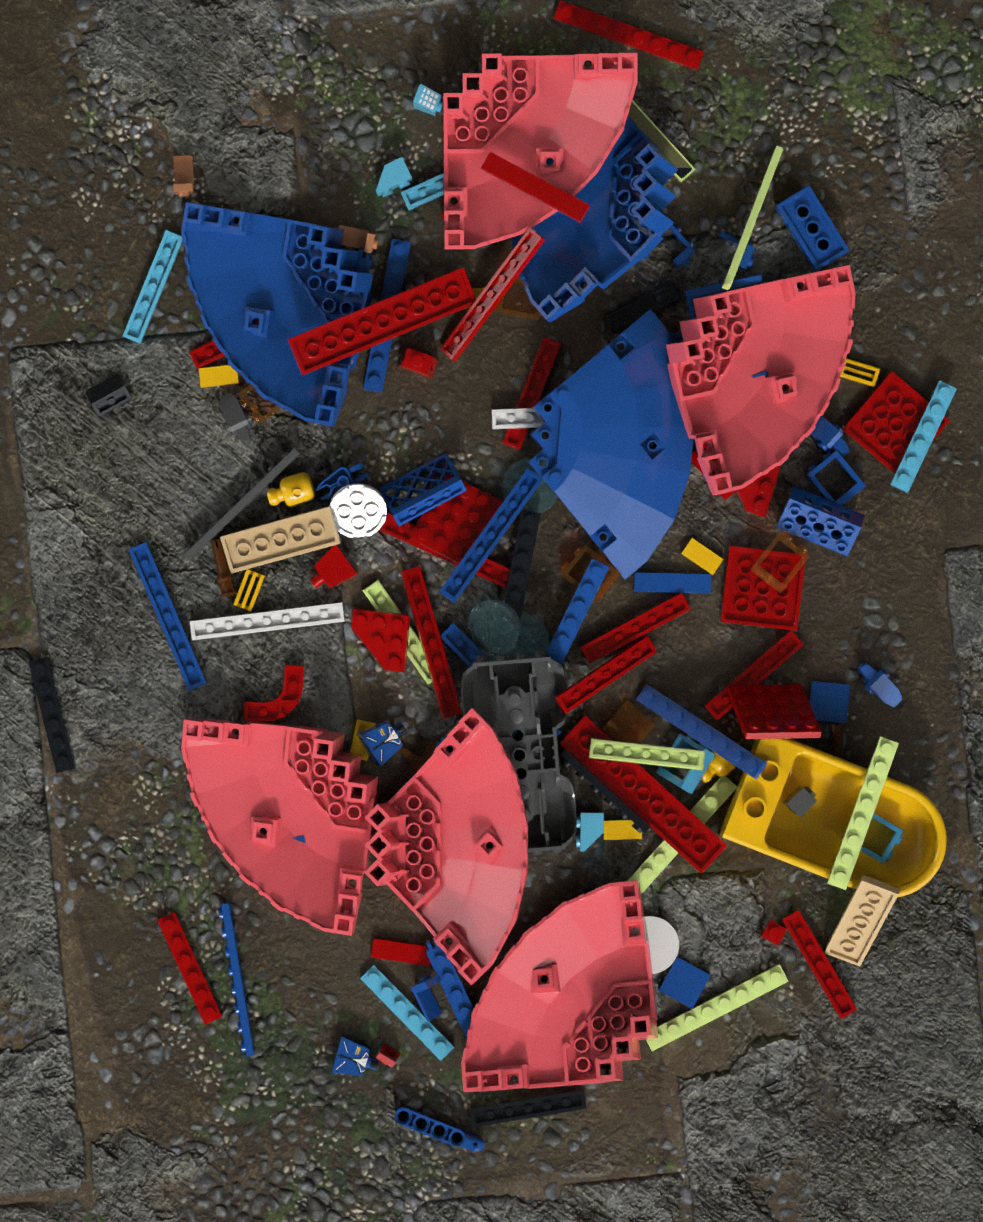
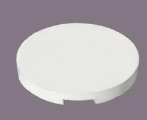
M361 483L347 485L339 489L330 501L329 506H331L337 530L347 537L371 536L382 527L386 520L387 507L385 499L377 489L370 485Z
M645 916L646 940L649 942L652 972L655 974L666 970L675 961L679 951V939L672 925L666 920L656 916ZM635 928L633 934H639V929Z

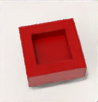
M769 920L761 937L778 946L787 928Z
M384 1043L376 1058L392 1068L401 1053Z

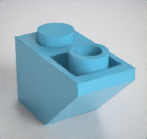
M402 157L384 166L376 188L377 196L382 195V197H386L393 193V189L397 187L402 189L410 185L412 176Z
M580 812V816H576V828H580V836H576V847H580V851H585L604 832L603 812Z

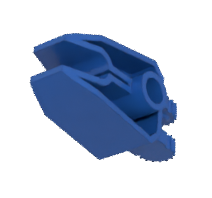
M820 416L815 425L816 428L811 433L818 441L817 445L824 451L834 449L842 456L849 453V445L842 439L843 430L837 424L832 425L823 416Z
M361 462L350 469L349 467L342 466L323 480L315 490L318 491L326 486L331 489L330 493L321 497L320 500L331 499L342 487L368 478V473H364L356 479L352 475L353 471H357L364 466Z
M864 662L859 664L858 671L865 678L863 680L865 684L864 689L870 695L874 693L882 702L892 707H895L903 700L899 689L889 679L891 676L883 668L881 670L873 669Z

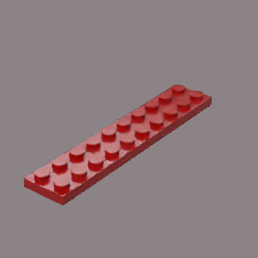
M463 267L287 340L301 375H305L470 307L476 301V298Z
M585 715L559 744L702 874L727 845L638 763L589 758L591 738L613 740Z

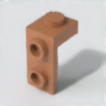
M191 155L174 156L175 184H173V192L178 197H189L190 194H195L193 157Z
M339 225L340 229H344L342 245L359 249L364 248V252L372 253L373 249L377 250L379 238H376L377 232Z

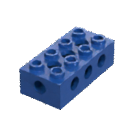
M810 186L776 205L775 210L814 272L820 271L850 251ZM797 210H805L807 216L800 217L797 213ZM809 225L816 227L817 232L815 234L808 231L807 227ZM818 242H824L827 245V249H819Z
M793 486L780 514L777 528L848 556L861 530L865 515Z

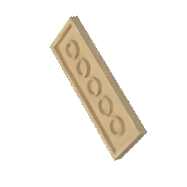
M331 506L220 536L231 573L341 543Z
M863 875L825 947L824 953L860 967L897 899L900 889Z

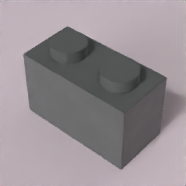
M798 786L783 803L796 816L801 818L817 802L814 798L816 794L809 787Z

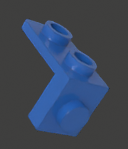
M674 224L668 229L685 250L672 263L676 268L680 265L685 267L691 261L690 257L695 253L693 249L695 245L689 238L685 240L681 235L683 232L680 227Z
M728 231L720 232L718 238L735 246H738L740 241L735 239V235ZM749 241L738 267L745 271L746 267L750 268L755 259L752 256L755 247Z
M429 974L418 979L419 983L411 987L427 1021H431L442 1014L430 987L441 981L438 974L432 977Z

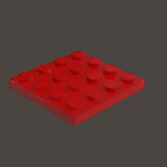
M891 371L842 430L895 474L929 402ZM945 415L933 441L951 421Z
M447 474L444 481H447L453 478L454 476ZM464 481L462 482L467 491L422 514L409 539L457 564L461 562L504 502Z
M729 546L720 622L797 631L806 555Z
M802 685L728 686L727 693L745 739L821 737L822 731Z

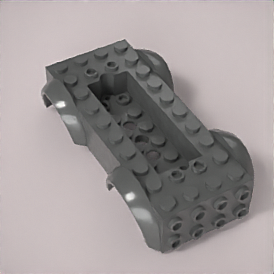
M546 650L534 651V654L527 655V652H516L515 656L499 653L496 654V657L488 658V655H477V659H473V665L463 672L461 679V699L464 716L471 708H474L494 728L515 770L519 768L526 770V777L519 779V784L528 820V852H531L532 855L543 854V851L550 850V853H560L562 849H566V846L574 838L577 816L576 798L572 781L560 775L556 729L565 723L567 714H563L554 697L567 689L564 669L560 663L551 658L550 653H546ZM515 730H521L524 736L522 740L516 741L512 738V733ZM516 750L524 751L525 757L522 760L514 758ZM488 842L487 847L492 849L493 843Z

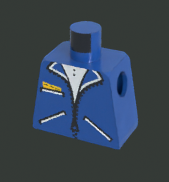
M382 722L357 735L375 764L382 766L402 747L403 744L398 737L407 731L401 722L394 727L388 722Z
M342 1035L332 1073L363 1076L365 1067L377 1070L379 1059L369 1057L370 1047Z

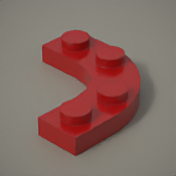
M285 665L282 693L271 702H245L244 721L270 722L288 715L297 706L302 696L304 666Z

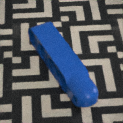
M400 1106L395 1112L396 1122L404 1127L452 1146H460L473 1152L484 1149V1139L458 1126L408 1106ZM399 1112H408L409 1118L401 1120L398 1117ZM424 1118L427 1121L426 1126H417V1119ZM442 1125L445 1128L444 1133L436 1134L434 1132L435 1126ZM453 1133H461L463 1136L462 1140L454 1141L452 1139Z

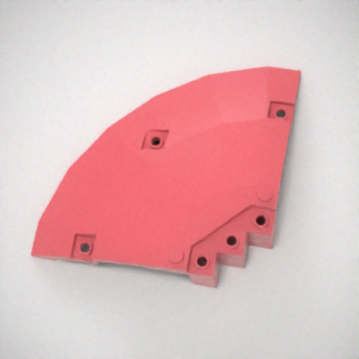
M637 53L546 56L482 54V73H463L462 75L463 93H443L445 249H476L525 233L529 227L536 226L557 212L552 207L481 170L490 152L572 196H575L598 173L624 130L638 82ZM585 61L592 63L590 68L585 67ZM488 63H494L495 68L488 69ZM470 82H474L476 84V87L474 89H470L468 87V84ZM452 101L457 104V107L454 109L449 106ZM548 158L553 159L552 165H547L546 160ZM452 197L457 198V204L452 205L450 199Z
M850 265L695 298L693 302L697 318L679 322L683 341L666 345L670 362L667 366L688 438L695 439L698 452L697 460L712 495L742 489L760 476L782 465L789 458L791 452L798 448L804 438L808 437L816 428L815 425L827 409L832 395L838 390L841 381L840 375L846 365L844 364L846 356L850 353L853 343L851 330L854 327L852 314L855 308L856 293ZM798 282L801 284L800 289L797 288ZM766 371L768 374L767 378L765 377V375L756 378L751 377L752 375H756ZM783 384L786 385L785 391L782 390ZM704 443L707 444L706 450L703 448Z
M471 708L447 737L435 748L434 754L387 803L377 804L364 817L378 831L365 844L377 860L364 873L377 887L388 885L434 936L435 943L447 954L446 957L458 968V972L470 985H473L493 965L517 920L528 873V820L518 774L494 728L474 708ZM449 745L453 747V751L451 753L447 750V747ZM488 842L493 843L492 849L487 847ZM448 938H451L453 941L451 945L447 944Z
M184 719L181 749L184 763H186L187 780L190 783L192 801L195 807H198L202 821L204 820L208 828L207 832L212 842L217 844L223 852L222 855L238 871L239 877L249 886L252 885L258 890L261 896L263 895L271 901V904L279 911H285L293 915L294 918L302 919L324 932L352 936L362 897L363 874L367 870L370 851L365 844L372 838L374 829L364 817L377 805L378 776L360 774L361 755L343 752L345 733L328 731V729L253 721L244 724L230 722L229 720ZM234 729H237L239 731L238 735H235L233 733ZM262 828H265L267 830L266 834H263L261 832ZM304 835L306 843L293 838ZM350 880H355L356 885H351Z
M638 880L608 883L591 892L561 903L549 915L543 917L540 922L525 931L520 940L513 945L504 956L505 958L493 970L478 1004H476L472 1011L466 1047L464 1048L461 1061L463 1092L499 1091L520 1088L532 1089L624 1081L622 1061L640 1060L639 1040L658 1038V1018L649 942L646 940L645 916ZM635 928L639 929V934L637 935L633 934ZM543 976L548 977L546 983H543L541 980ZM513 1076L518 1078L516 1083H513L511 1080Z

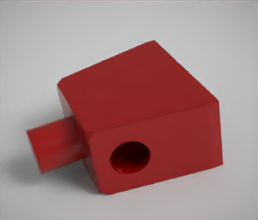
M405 348L398 367L432 379L439 361L433 356L411 348Z
M334 545L314 565L318 574L309 580L315 588H318L325 582L329 588H332L358 574L338 546Z

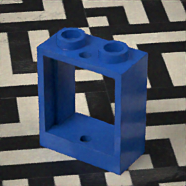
M830 450L822 457L824 460L819 465L814 463L807 469L809 473L806 477L822 497L839 505H844L866 487L838 451L832 453ZM834 458L856 483L836 501L814 476Z

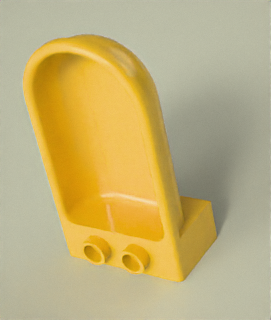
M790 738L755 739L750 753L766 762L767 765L757 780L744 771L742 772L718 835L828 879L868 769ZM887 777L874 813L902 829L903 832L901 834L904 836L898 845L895 844L892 848L893 855L888 862L885 860L884 863H881L860 850L847 887L856 890L864 875L899 888L898 897H902L925 886L937 873L944 859L947 836L943 818L929 797L910 785ZM798 786H806L816 794L814 798L817 802L800 818L783 801ZM872 818L862 845L881 856L895 831Z

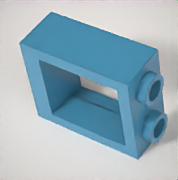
M679 733L672 747L689 749L693 746L698 750L705 751L703 771L689 769L683 780L674 775L678 769L675 767L660 766L656 773L692 794L715 754L710 752L709 748L702 743L697 744V740L690 735L685 737Z
M874 813L872 818L894 830L895 833L881 856L863 845L861 851L884 863L885 860L887 862L893 855L892 848L895 844L898 845L904 835L901 834L903 832L902 829Z

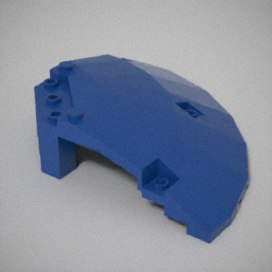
M627 116L622 134L598 173L574 196L590 205L582 222L580 223L557 211L532 227L546 240L519 276L524 282L530 302L550 323L585 301L584 298L597 285L605 289L649 254L664 239L662 234L674 223L663 209L676 197L665 183L678 169L629 116ZM552 158L546 160L547 165H552L554 162ZM525 233L510 238L513 249Z
M186 202L181 232L186 258L184 259L188 271L187 282L190 290L193 291L196 299L195 303L201 312L200 317L203 325L213 336V341L219 350L226 356L228 364L236 372H239L245 378V381L250 383L264 399L277 404L282 409L288 410L304 421L335 426L348 390L349 369H355L359 352L301 375L287 339L371 305L373 293H370L373 274L356 271L359 251L341 248L344 229ZM236 217L239 218V223H238V224L235 223V218H236ZM257 318L259 319L258 325L255 324ZM338 373L342 375L341 380L337 379Z
M651 309L532 407L544 423L529 434L541 450L529 459L527 463L538 476L543 478L624 580L648 561L674 522L691 468L693 439L688 438L667 366L670 362L666 345L672 344L673 340L669 331ZM619 343L624 344L623 350L617 348ZM549 404L551 411L546 412L544 406ZM543 432H547L549 434V437L547 439L542 438L541 435ZM651 442L656 444V448L653 450L649 448ZM541 459L546 460L544 467L539 465ZM602 533L606 534V540L601 541L599 538Z

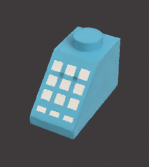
M420 84L413 100V106L415 109L435 116L437 112L442 110V95Z

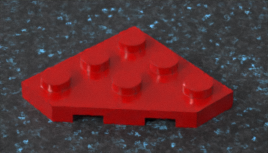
M781 465L770 470L769 473L760 476L746 487L735 490L743 503L742 506L745 512L761 517L766 516Z
M354 608L351 628L381 666L387 671L406 672L410 615Z

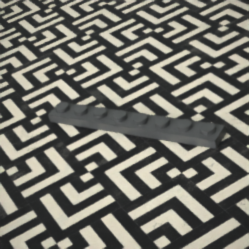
M295 448L292 451L288 449L281 456L283 459L278 464L275 462L268 468L269 473L265 477L261 475L254 482L255 486L251 490L246 489L240 495L242 499L237 504L233 502L226 509L228 512L223 517L220 515L212 522L214 526L210 530L206 528L198 536L200 539L195 544L192 542L185 548L186 553L184 556L191 561L301 454Z

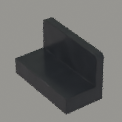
M119 374L85 391L98 417L132 399Z

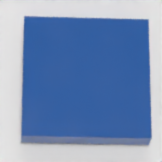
M811 681L809 702L817 720L846 723L850 685Z
M676 957L659 991L693 1009L710 974Z

